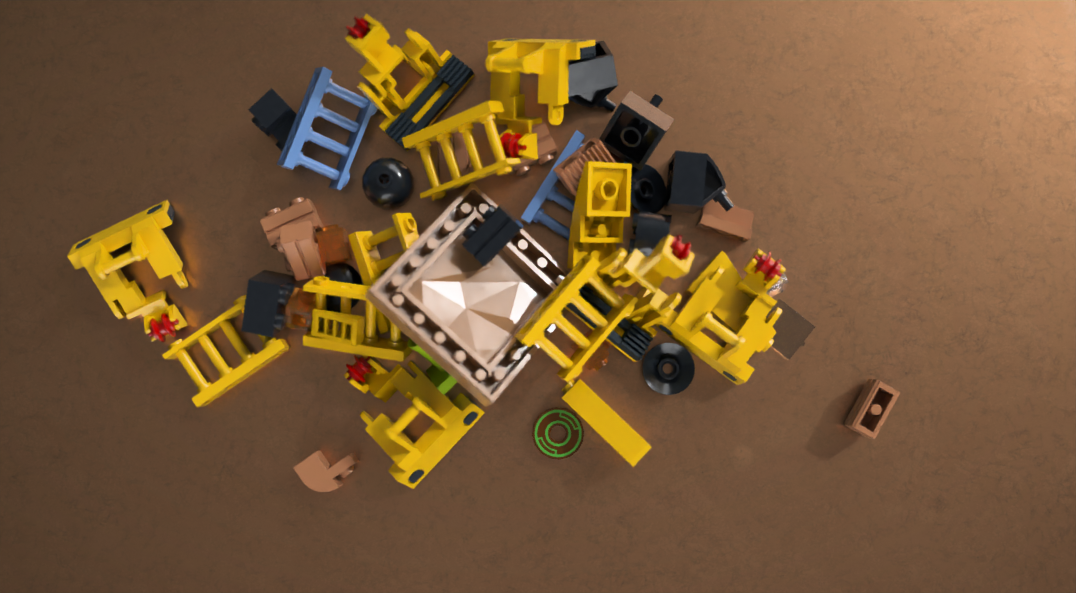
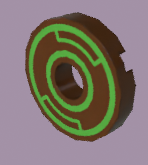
M555 407L546 409L537 417L533 424L532 437L535 446L541 454L551 459L561 460L572 456L579 450L583 443L584 429L581 420L574 412L567 408ZM562 426L565 429L566 434L562 440L557 441L551 437L550 432L553 427Z

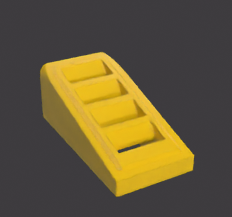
M313 309L311 336L358 346L363 343L365 316ZM320 317L324 318L323 330H319ZM329 319L333 320L332 332L329 331ZM339 322H342L341 333H338ZM348 324L351 325L350 335L347 334Z

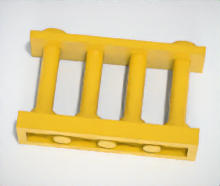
M486 101L402 138L405 148H416V151L420 152L431 189L419 193L421 198L431 197L432 201L446 198V192L497 173V176L513 171L512 166L521 163L520 158L506 159L494 123V120H496L495 115L504 112L501 101ZM479 122L484 124L496 161L495 164L485 168L472 132L474 129L473 125ZM457 131L462 133L474 172L465 176L461 174L450 140L453 138L452 134ZM436 140L441 143L452 177V181L442 185L429 149L431 142Z
M411 213L393 214L392 217L395 225L375 235H372L371 231L354 232L348 235L364 286L372 287L385 274V269L390 268L419 238L417 224ZM399 235L403 251L381 260L376 246ZM376 308V322L380 334L390 333L391 320Z
M587 255L580 259L514 336L528 347L532 344H537L562 367L557 375L567 382L576 378L581 373L583 364L622 318H626L632 313L634 304L638 301L635 296L624 294L620 297L597 275L596 269L601 264L594 257ZM585 282H590L614 305L605 317H602L579 295V289ZM567 303H573L597 326L587 338L562 316L561 310ZM554 323L579 346L570 359L544 337L543 331L549 324Z
M325 276L314 277L303 286V291L316 293L315 309L326 310V294L341 296L340 313L351 314V298L366 300L363 343L358 346L347 345L311 336V330L303 335V346L402 362L412 352V349L408 347V342L403 341L401 338V329L392 321L390 338H380L376 334V307L364 297L371 286L331 281ZM320 317L319 330H323L324 318ZM340 322V330L338 331V333H341L342 322ZM348 324L347 334L350 335L351 325Z
M246 295L236 299L233 302L234 306L185 340L179 339L171 343L167 347L169 351L162 355L164 359H175L177 357L198 389L196 391L198 394L191 398L196 407L208 405L291 348L286 339L277 340L269 336L258 335L263 342V350L256 355L254 352L250 353L230 323L232 319L241 313L244 314ZM219 328L223 330L242 358L240 360L242 364L234 370L232 367H228L208 337ZM198 342L220 373L218 375L220 379L213 384L211 382L207 383L187 353V350Z

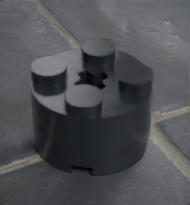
M640 211L639 214L634 213L632 229L636 237L635 239H630L628 255L634 249H637L643 255L649 257L661 239L670 234L669 228L672 215Z

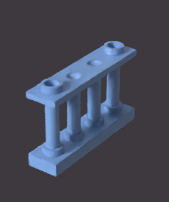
M325 67L315 68L277 165L292 170L294 166L301 165L332 179L329 188L341 190L349 181V169L369 119L376 113L377 108L366 96L364 98L333 83V80L330 78L333 71ZM329 92L361 107L356 120L352 121L323 107V104L320 102L324 93ZM319 116L351 131L346 145L313 131L311 124L314 117L317 118ZM309 140L340 154L341 157L336 169L304 156L301 151L304 142Z
M577 130L575 131L521 216L523 223L530 226L533 221L535 223L539 221L569 240L570 229L545 214L542 206L546 200L550 202L554 200L573 212L575 201L558 191L559 188L556 187L559 178L553 169L584 145V134Z

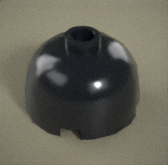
M380 158L373 161L365 169L362 177V188L366 198L374 206L390 210L403 206L411 198L414 191V179L410 169L402 161L394 158Z

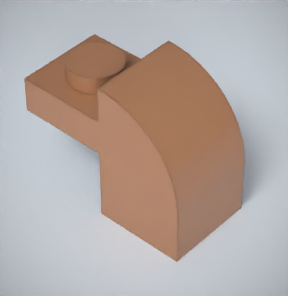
M319 450L297 464L293 469L302 482L310 489L318 492H330L343 485L338 475L340 474L343 479L355 470L353 465L359 460L354 453H351L331 467Z

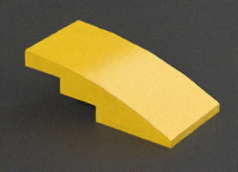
M585 161L572 213L567 268L573 269L584 255L592 256L600 263L616 252V243H623L624 217H630L632 164Z

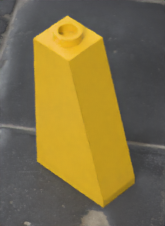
M720 251L684 292L691 297L701 281L705 278L710 279L718 267L722 266L725 270L714 285L725 293L710 313L718 322L735 334L744 321L740 315L752 298L735 287L742 278L728 256L723 251ZM773 326L754 353H759L761 350L765 352L774 343L772 337L776 334Z
M571 379L562 388L564 394L561 398L633 467L652 448L581 379H578L576 382Z

